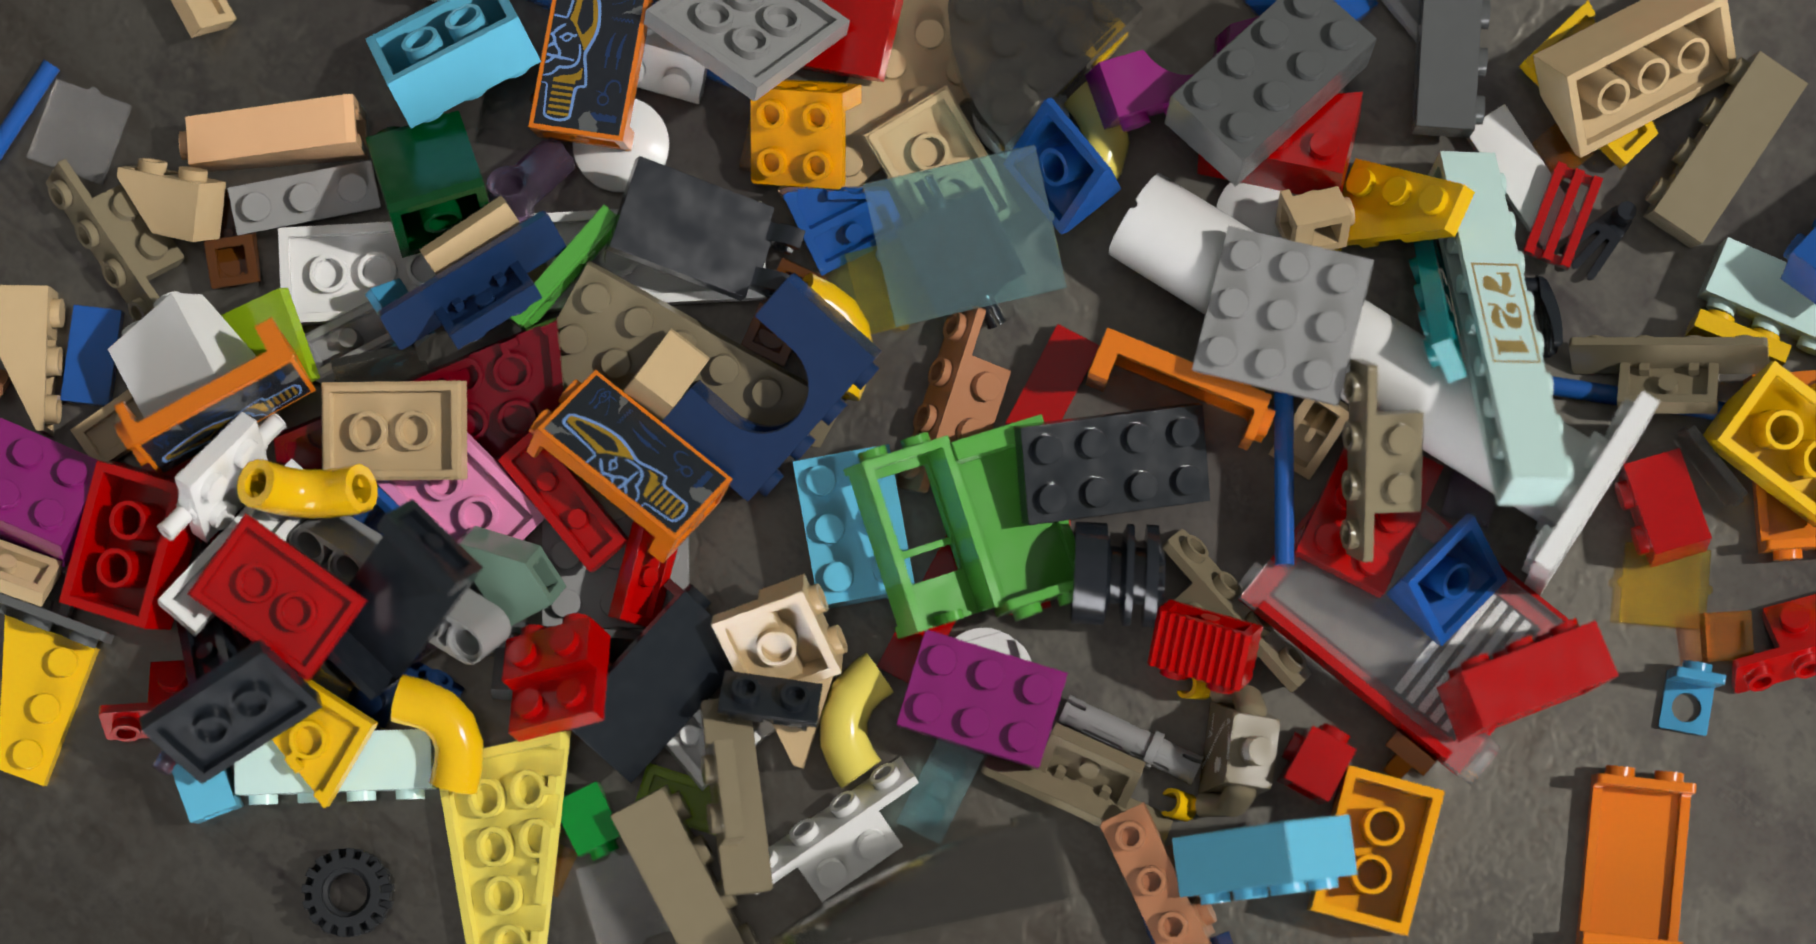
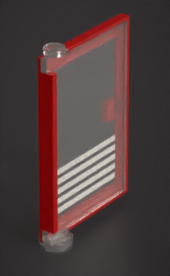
M1317 501L1294 529V549ZM1427 505L1388 588L1381 598L1295 556V565L1290 567L1275 566V554L1264 567L1255 562L1238 583L1245 590L1238 600L1395 727L1401 729L1422 748L1437 758V761L1456 776L1459 775L1469 784H1472L1497 755L1501 746L1490 738L1495 729L1459 743L1436 688L1450 679L1447 671L1460 666L1459 663L1486 652L1490 660H1493L1491 654L1504 649V646L1530 635L1533 636L1535 643H1537V636L1549 632L1550 628L1569 620L1500 564L1507 581L1442 647L1436 644L1386 595L1452 527L1449 522Z

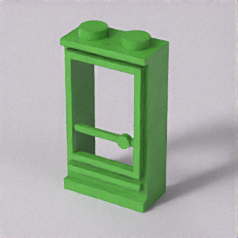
M928 432L901 440L902 450L889 454L885 445L869 449L857 454L860 463L843 469L845 477L849 476L897 623L895 630L898 639L1003 605L948 435L930 440ZM924 465L947 538L902 552L878 479ZM950 545L958 570L912 585L904 562L905 559Z

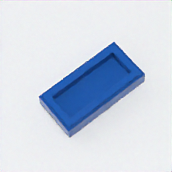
M73 305L61 401L101 407L112 401L117 366L108 348L121 338L125 314L122 310Z

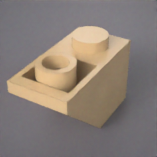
M139 158L138 165L118 167L117 178L153 234L190 242L220 239L226 189L225 181L207 178L208 170L202 168L179 167L178 171L168 170L167 161L152 158Z

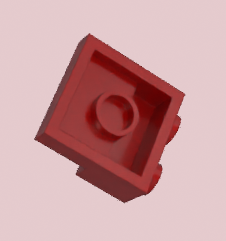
M571 613L563 617L562 624L549 628L536 624L527 625L521 629V635L506 639L502 682L513 690L508 733L518 742L604 721L611 636L591 617L581 613Z

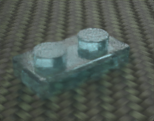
M938 739L918 778L919 784L914 786L896 822L941 844L984 756L971 749Z

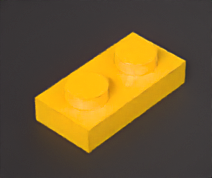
M1700 309L1689 322L1684 337L1689 335H1699L1702 337H1735L1739 335L1766 337L1768 339L1770 362L1776 361L1781 366L1785 364L1791 349V345L1780 341V337L1777 334L1764 328L1750 329L1735 323V319L1730 314L1717 309H1709L1707 311Z

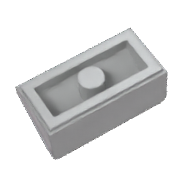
M369 301L305 334L320 375V379L316 380L319 383L338 382L370 365L395 344Z

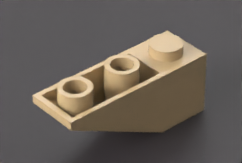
M0 285V358L35 430L45 436H53L54 424H60L62 416L60 395H55V376H61L63 372L62 347H56L57 328H63L65 322L64 300L58 299V292L46 285Z

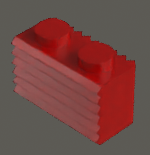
M1170 599L1158 608L1147 664L1160 669L1159 673L1166 678L1186 680L1188 677H1193L1196 680H1203L1206 683V687L1211 691L1232 694L1235 691L1242 690L1253 677L1263 626Z

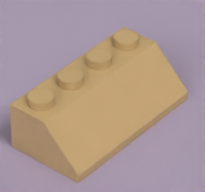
M1640 0L1533 55L1540 96L1573 152L1580 158L1726 83L1724 79L1737 61L1728 0Z

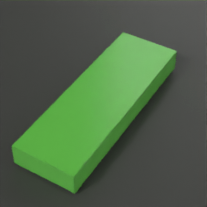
M605 204L534 282L542 299L530 305L523 313L510 318L521 330L535 326L579 277L589 260L593 261L607 245L617 215Z

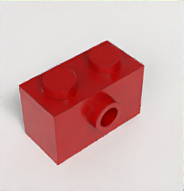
M1680 448L1623 464L1619 476L1620 481L1615 482L1616 495L1623 510L1630 509L1635 526L1631 527L1634 547L1638 555L1646 554L1650 568L1706 552L1712 536Z
M1325 722L1323 725H1319L1318 728L1312 725L1305 729L1302 735L1295 731L1281 756L1287 760V763L1277 782L1319 805L1327 803L1357 749L1347 744L1350 739L1348 734Z

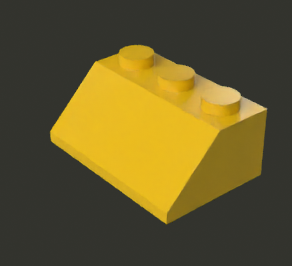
M1771 361L1727 400L1699 440L1811 526L1816 527V392L1776 361Z

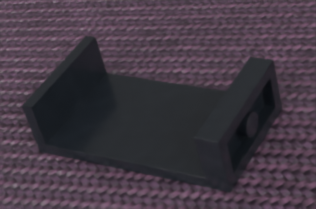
M414 499L385 514L376 528L383 534V537L348 585L367 599L368 602L328 656L351 680L353 685L361 690L370 700H373L399 683L403 674H406L483 569Z
M671 579L663 585L675 597L608 669L604 721L571 729L630 783L637 778L700 709L702 701L708 700L722 685L725 670L734 671L711 625L712 616L705 610L711 602L691 583L684 590Z

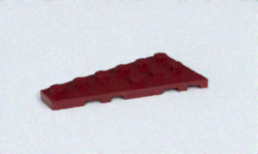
M554 317L404 381H467V432L498 462L500 457L529 433L531 425L545 409H549L553 413L561 405L558 400L565 391L558 317ZM322 415L282 431L274 438L277 464L285 466L292 458L303 469L322 470Z

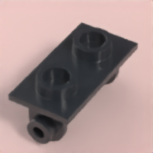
M725 670L717 712L722 715H728L729 721H733L734 718L763 722L764 719L773 720V724L801 728V731H807V727L817 728L823 684Z

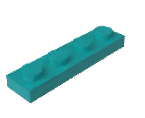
M1435 239L1414 242L1416 257L1409 259V263L1417 283L1414 285L1415 295L1422 310L1418 312L1426 336V339H1423V344L1431 366L1434 368L1441 365L1448 383L1467 377L1444 261Z

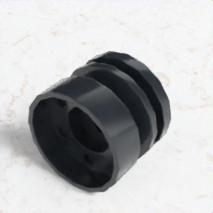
M1075 521V570L1073 603H1071L1070 607L1071 624L1103 625L1108 605L1118 604L1122 626L1130 627L1132 605H1141L1142 627L1154 628L1158 608H1160L1164 599L1166 556L1160 539L1159 525H1146L1144 546H1135V524L1126 525L1121 545H1111L1108 523Z

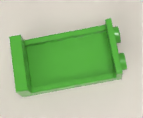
M1042 414L951 442L1003 601V605L994 608L997 618L1010 613L1013 614L1015 621L1028 618L1043 612L1041 603L1053 599L1058 600L1059 606L1073 603L1075 538L1069 521L1026 525L1022 523L1014 426L1044 422Z

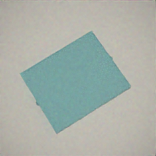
M1035 144L863 184L878 248L875 255L876 259L881 261L896 327L1067 288L1052 223L1054 213L1049 210Z

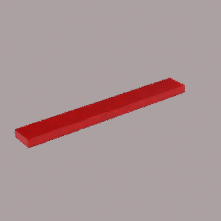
M1057 324L1004 426L1041 414L1044 422L1063 420L1095 359L1100 345ZM950 545L938 549L922 582L958 570ZM957 620L927 630L949 636ZM895 631L877 665L878 669L909 684L925 631L898 639Z

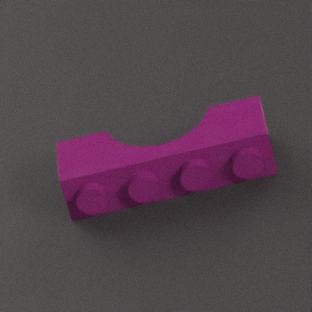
M1259 16L1230 24L1216 36L1213 58ZM1142 49L1098 62L1085 77L1104 130L1121 125L1123 132L1148 124L1150 116L1163 112L1166 116L1171 95L1195 74L1182 75L1170 72L1156 64Z

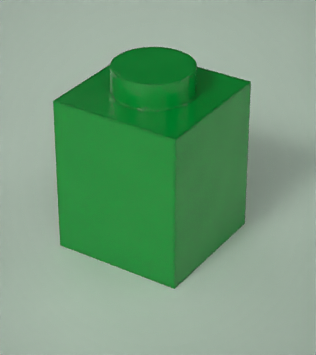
M597 781L563 798L561 823L577 856L583 857L590 854L593 861L618 850L619 846L616 840L621 838L611 818L614 810L601 783Z

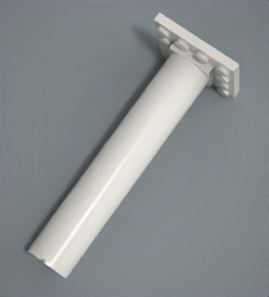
M1157 173L1135 199L1138 205L1135 208H1130L1113 237L1108 253L1116 260L1206 315L1228 226L1249 231L1253 230L1161 173ZM1365 300L1350 360L1364 359L1377 365V411L1418 410L1423 412V450L1495 494L1466 361L1467 377L1448 383L1441 365L1433 368L1429 362L1423 344V339H1426V337ZM1350 361L1347 372H1350ZM1343 385L1340 399L1349 404V401H1347L1345 397ZM1644 391L1641 392L1635 403L1627 398L1625 399L1611 421L1605 437L1594 431L1589 438L1563 422L1562 443L1565 455L1571 458L1573 465V476L1570 485L1565 487L1555 506L1512 505L1538 521L1535 529L1540 531L1531 546L1521 570L1528 574L1524 584L1539 596L1644 434L1660 402Z

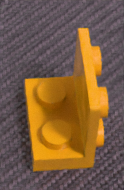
M785 79L755 102L750 99L751 181L754 184L837 190L845 186L846 111L861 104V84Z

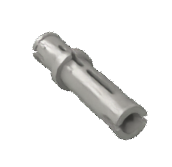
M1073 695L1069 696L1058 720V723L1072 730L1074 729L1094 740L1146 762L1144 768L1148 770L1152 766L1187 782L1189 785L1192 784L1204 758L1202 755L1186 750L1164 739L1165 734L1159 731L1153 734L1104 710L1093 707Z

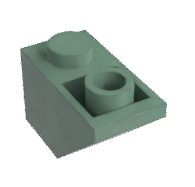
M478 526L468 529L457 541L483 567L474 580L483 597L505 612L511 626L552 605L567 587L540 545Z

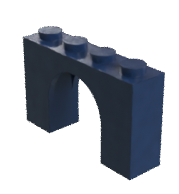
M795 273L786 279L756 313L755 317L785 342L798 355L805 367L808 377V395L800 414L780 424L764 425L754 423L740 416L699 380L662 420L663 424L733 479L729 486L747 502L757 491L766 497L785 476L778 468L790 455L795 461H798L816 441L809 433L820 420L829 426L848 405L841 397L852 384L861 390L880 369L873 361L882 350Z

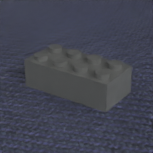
M1277 0L1171 95L1164 123L1236 187L1368 66L1377 38L1334 0Z

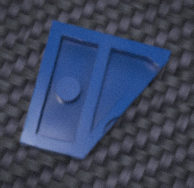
M848 186L838 190L785 187L779 190L796 226L805 230L803 240L821 276L898 238L894 230L904 225L894 201L885 186Z

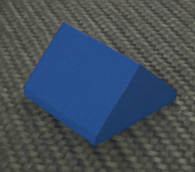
M1052 97L1044 100L1003 163L1061 235L1069 232L1121 190L1112 169Z
M1467 513L1433 545L1386 595L1436 644L1442 647L1507 581V578L1475 516Z

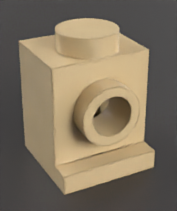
M1338 186L1323 190H1311L1292 196L1289 189L1280 191L1275 225L1283 239L1329 250L1347 247L1350 226L1355 223V211L1350 198L1343 197Z

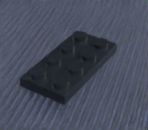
M1190 403L1014 426L1023 524L1035 525L1210 501L1203 404Z

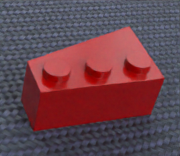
M1363 92L1336 94L1240 183L1279 191L1289 189L1291 193L1298 195L1311 190H1323L1338 186L1342 193L1360 122ZM1198 153L1197 174L1228 180Z

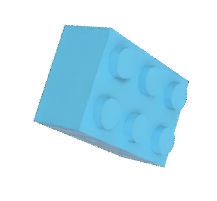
M440 0L365 39L386 84L410 128L421 123L436 120L444 111L464 101L479 98L487 89L508 78L519 77L526 73L530 67L541 62L509 0Z
M886 444L885 446L889 454L891 453L890 446ZM879 446L793 461L814 583H818L821 586L827 600L828 609L888 598L849 476L845 477L843 469L860 463L857 456L858 453ZM894 474L878 479V483L900 550L903 552L908 550V544ZM909 557L906 558L904 562L910 577L911 584L914 585V577Z
M1349 815L1286 821L1172 838L1179 896L1181 898L1200 895L1201 905L1231 901L1229 891L1233 893V901L1268 896V886H1270L1271 896L1307 891L1305 881H1308L1309 891L1339 887L1338 877L1358 875Z

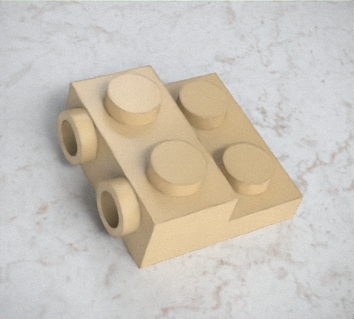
M805 574L759 590L757 600L712 616L711 625L733 670L736 672L813 683L842 673L843 653L848 651L845 636L838 624L829 627L823 614L828 611L825 594L818 583L810 586Z

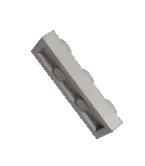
M371 160L228 188L237 236L381 208Z

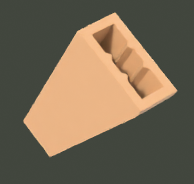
M342 94L186 116V131H179L181 159L188 160L190 167L206 169L208 172L369 159L368 145L365 138L367 137L366 112L354 94Z

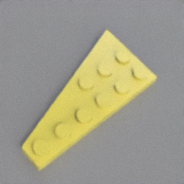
M571 731L549 734L522 742L516 741L483 748L482 773L477 794H462L439 788L466 944H547Z

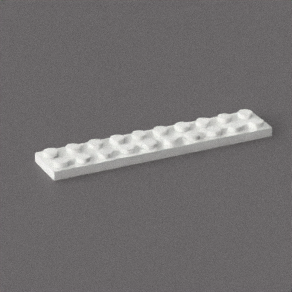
M610 209L617 215L618 209ZM599 210L547 214L550 216L567 247ZM519 214L515 216L521 224L535 214ZM391 222L278 228L280 288L289 289L301 325H318L330 322L368 302L369 300L365 293L378 285L400 278L407 290L411 291L436 276L422 253L402 258ZM606 246L592 261L669 305L739 301L605 250ZM559 254L546 262L547 265L550 266ZM579 277L547 312L562 310ZM748 289L746 298L741 301L767 299V297Z

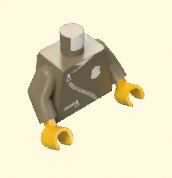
M1191 677L1193 681L1191 691L1177 690L1178 696L1185 699L1205 700L1211 696L1212 700L1210 702L1198 795L1196 798L1191 793L1175 788L1166 789L1163 795L1177 799V803L1172 811H1161V814L1183 822L1190 821L1196 813L1199 817L1240 816L1247 811L1255 796L1270 790L1272 786L1280 720L1267 713V707L1260 691L1253 686L1246 685L1240 691H1235L1232 694H1222L1209 690L1203 680H1196Z

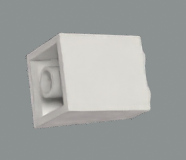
M178 291L169 292L159 297L153 304L154 308L141 320L125 327L121 333L122 337L108 348L144 419L257 357L202 294H185Z

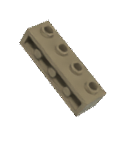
M1761 51L1755 53L1747 60L1740 57L1735 62L1724 79L1725 82L1730 84L1729 88L1721 100L1717 97H1713L1698 118V121L1704 124L1694 140L1688 136L1681 143L1672 157V161L1677 166L1668 179L1661 176L1645 198L1651 205L1643 217L1690 249L1704 242L1808 85L1807 82Z
M665 785L615 811L611 815L618 832L677 944H760L751 925L748 922L741 925L732 909V907L738 905L736 896H725L723 894L722 881L717 880L709 863L715 861L713 852L702 834L695 837L686 820L692 817V813L679 790L672 794L668 785Z

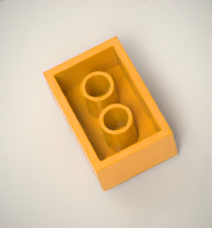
M1348 765L1339 782L1330 817L1350 816L1358 875L1338 877L1339 887L1311 891L1306 910L1390 933L1408 936L1445 791Z

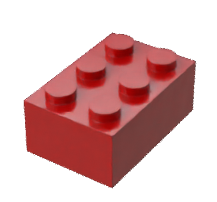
M97 460L59 599L60 603L143 629H172L174 618L158 605V599L188 568L196 540V535L192 533L189 524L172 541L165 538L158 530L157 525L177 508L179 491L175 478L166 475L160 476L156 472L126 463Z
M1577 618L1568 620L1550 628L1549 632L1537 636V643H1535L1533 636L1530 635L1504 646V649L1491 654L1493 660H1490L1486 652L1459 663L1460 666L1447 671L1450 679L1436 689L1458 742L1460 743L1591 692L1618 677L1619 674L1596 620L1582 626L1579 625Z

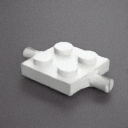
M241 412L175 477L179 491L177 508L157 525L160 533L172 541L189 524L192 533L207 543L219 530L225 529L233 521L236 513L244 506L237 492L238 478L243 468L255 459L268 461L266 455L268 444L282 430L287 428L284 420L274 413L258 427L256 420Z

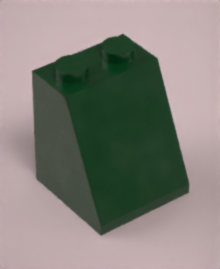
M459 110L443 113L436 120L421 123L413 128H410L409 125L403 127L391 126L380 130L376 135L365 137L402 258L421 253V248L489 204L485 184Z

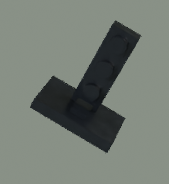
M215 615L196 636L176 621L188 686L139 717L141 731L196 780L203 784L322 708L320 694L261 639L237 654L232 626Z

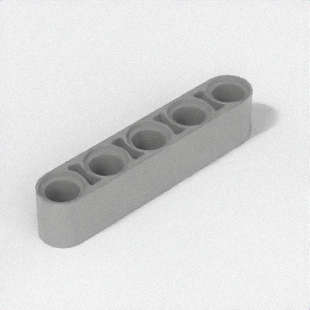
M351 516L309 518L291 531L289 544L348 586L383 536ZM468 588L429 642L463 663L475 664L508 639L511 633L509 618L501 608Z

